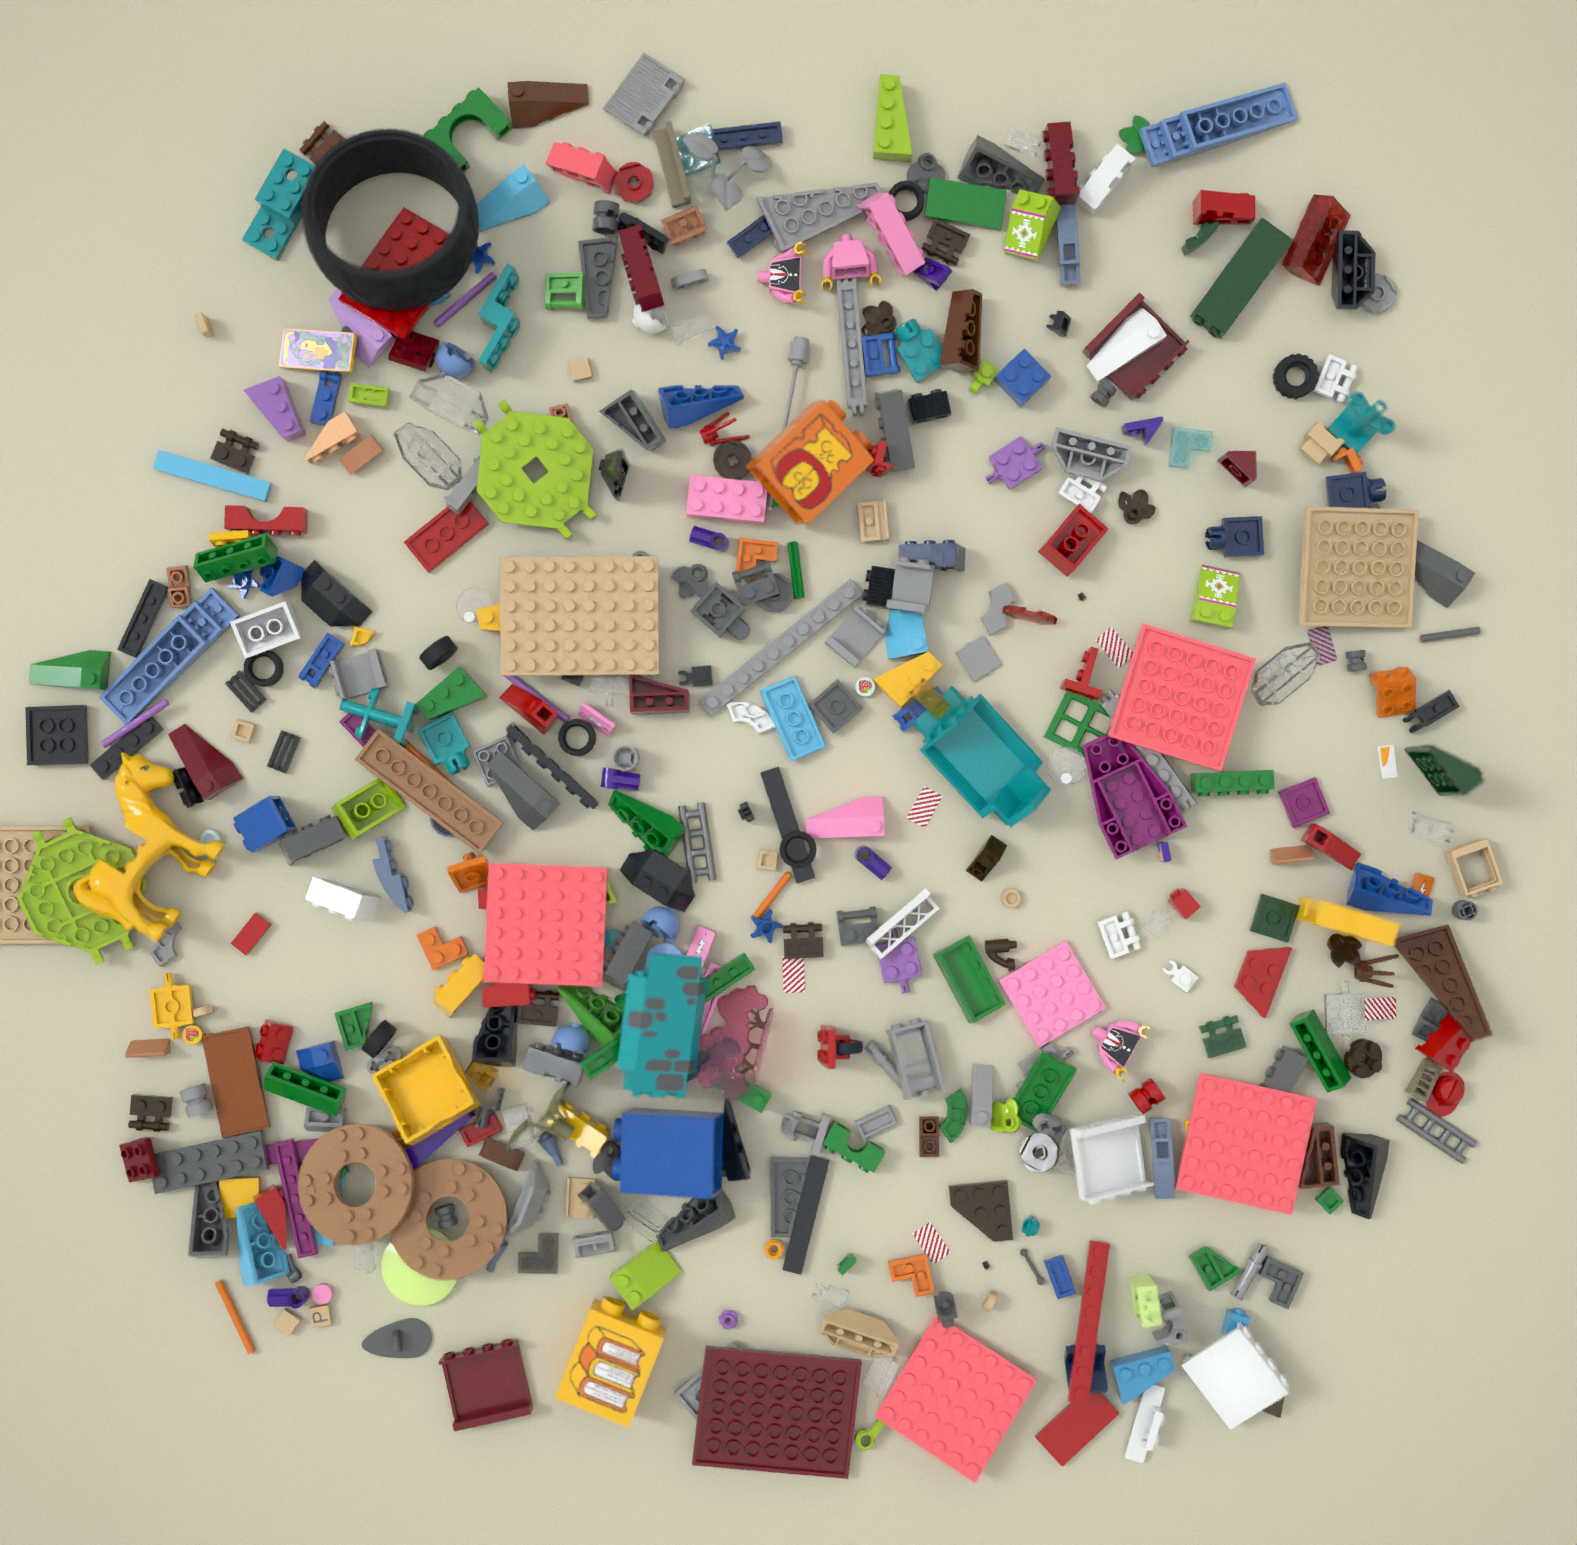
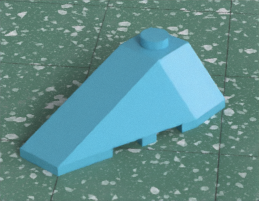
M522 165L507 176L477 204L479 232L499 226V224L507 221H515L517 218L526 215H533L550 203L525 165Z
M890 608L885 639L889 660L928 652L921 612Z
M252 1202L236 1207L239 1264L244 1286L258 1285L289 1274L290 1270L286 1253L279 1247L275 1240V1235L269 1230L267 1222L256 1203Z

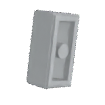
M307 1107L304 1121L306 1131L329 1132L346 1125V1109H340L337 1117L314 1108Z

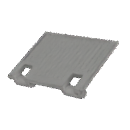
M643 53L603 107V110L641 135L646 136L654 128L656 120L669 102L681 91L685 79ZM670 79L676 83L672 89L666 87ZM643 117L648 119L644 127L638 124Z

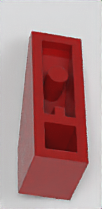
M273 1184L253 1196V1199L282 1249L285 1250L287 1249L286 1212L283 1200L285 1196L281 1187L277 1189Z

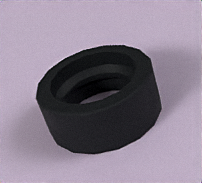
M908 180L900 181L890 189L889 195L891 194L895 198L896 194L902 190L912 191L916 195L917 205L913 210L903 212L897 209L898 212L903 214L906 221H910L918 217L922 212L925 201L924 193L915 182Z
M444 636L427 647L421 653L419 659L428 670H432L454 655L458 647L449 636Z
M269 650L248 657L244 662L246 678L258 686L266 687L276 684L284 672V664L281 658ZM268 657L274 662L275 671L270 678L259 679L254 675L252 666L257 658Z
M573 719L567 721L560 728L558 742L564 752L572 756H582L593 749L596 743V734L594 728L589 723L580 719ZM580 726L588 733V742L581 749H573L566 742V733L572 727Z
M794 831L783 838L779 851L781 858L787 865L794 868H802L813 861L817 848L815 841L809 834L802 831ZM794 838L806 840L810 848L808 856L801 861L792 860L786 851L789 841Z
M383 1020L367 1038L361 1050L371 1058H375L394 1036L397 1028L388 1021Z

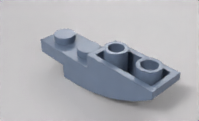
M1075 204L1060 206L1061 209L1056 218L1061 286L1081 284Z
M388 837L378 838L376 842L380 858L374 859L373 864L379 881L395 905L404 913L412 911L411 907H413V899L411 895L408 896L407 876L404 877V873H395L397 871V863L395 859H392L393 845L391 840H388Z
M1170 1118L1149 1119L1155 1199L1175 1198Z

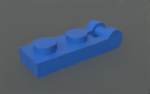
M320 371L319 384L310 417L311 423L325 426L332 419L342 380L341 373L335 372L333 374L328 371ZM327 380L333 381L332 387L326 386Z
M327 632L300 672L298 678L302 681L306 680L315 689L331 666L330 661L335 660L345 643ZM312 669L317 672L315 676L310 674Z
M937 686L892 715L894 720H897L900 724L899 728L901 731L904 732L915 725L914 721L943 693ZM906 713H909V715H910L911 718H912V719L909 720L908 722L906 721L905 717L903 716V715H905Z

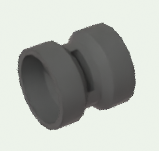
M1101 380L1097 391L1092 393L1090 399L1097 405L1106 408L1110 397L1115 395L1117 389L1110 383Z
M1365 650L1345 652L1346 659L1349 660L1347 672L1367 670V664L1363 659L1366 657Z
M1459 900L1453 904L1452 913L1457 919L1472 920L1476 917L1478 909L1471 901Z
M453 1203L434 1209L435 1215L440 1219L438 1221L439 1229L458 1224L457 1217L453 1215L455 1210Z

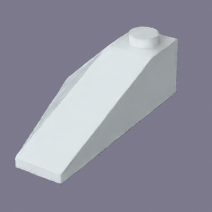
M1141 308L1121 323L1089 362L1087 368L1096 382H1099L1161 343L1167 335L1157 319Z

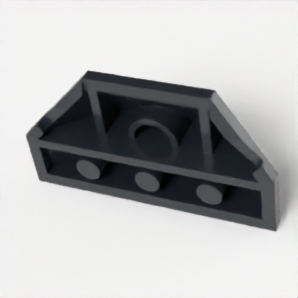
M1339 230L1332 255L1331 292L1336 309L1356 310L1375 292L1376 253L1359 231Z
M316 560L303 572V578L301 579V601L330 627L361 626L373 612Z
M655 849L630 853L619 869L633 886L664 906L685 912L695 897L688 870Z

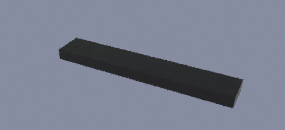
M776 767L760 774L783 840L790 832L800 830L780 769ZM794 838L789 841L786 848L787 855L794 861L804 860L808 854L803 839ZM811 863L802 868L791 867L797 884L815 878Z
M810 1155L782 1268L784 1271L802 1274L829 1159Z

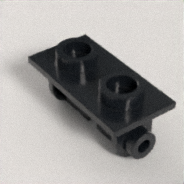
M186 768L175 769L173 771L174 784L177 790L181 788L184 790L179 793L183 805L191 808L195 806L194 804L204 802Z

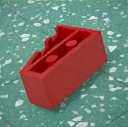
M1448 1014L1440 1022L1441 1026L1435 1033L1430 1032L1427 1035L1429 1039L1422 1046L1418 1045L1415 1049L1437 1065L1453 1072L1459 1065L1466 1050L1469 1049L1472 1041L1451 1015Z

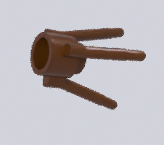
M1394 954L1370 960H1360V965L1354 966L1355 979H1359V982H1368L1393 988V984L1370 978L1373 975L1394 976V972L1373 971L1372 966L1368 964L1398 958L1399 955Z

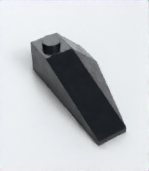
M1343 1133L1340 1154L1341 1159H1344L1346 1168L1344 1175L1347 1177L1349 1184L1347 1191L1351 1212L1370 1220L1388 1159L1390 1140L1372 1134Z

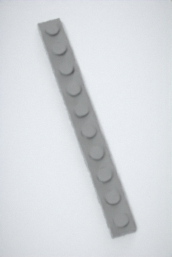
M851 579L848 580L699 700L701 705L710 716L715 714L858 599L862 593Z

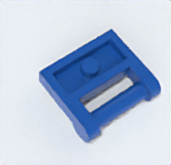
M896 333L861 337L866 377L901 372L895 347ZM884 341L887 342L889 367H885L882 348V342Z

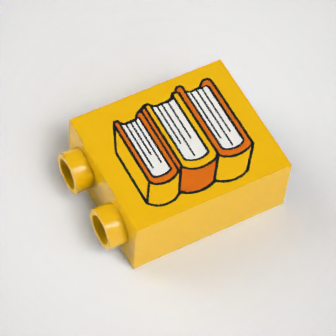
M604 1296L602 1302L594 1299L555 1399L629 1428L664 1340L666 1328L660 1326L662 1319L659 1316L648 1311H640L637 1317L623 1311L625 1304L622 1301L610 1296Z

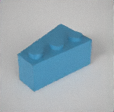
M1166 1345L1109 1360L1119 1398L1123 1405L1176 1371L1171 1352Z

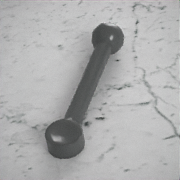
M1022 1249L1020 1251L1021 1256L1025 1257L1037 1278V1283L1043 1285L1045 1283L1044 1278L1040 1277L1027 1255L1028 1251Z

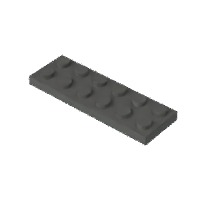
M263 1130L156 1153L160 1176L152 1178L154 1193L158 1194L268 1170L270 1168Z

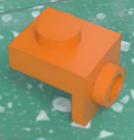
M1344 447L1336 451V456L1331 458L1332 462L1343 458L1350 473H1356L1363 469L1362 459L1358 454L1356 455L1354 448L1347 450Z

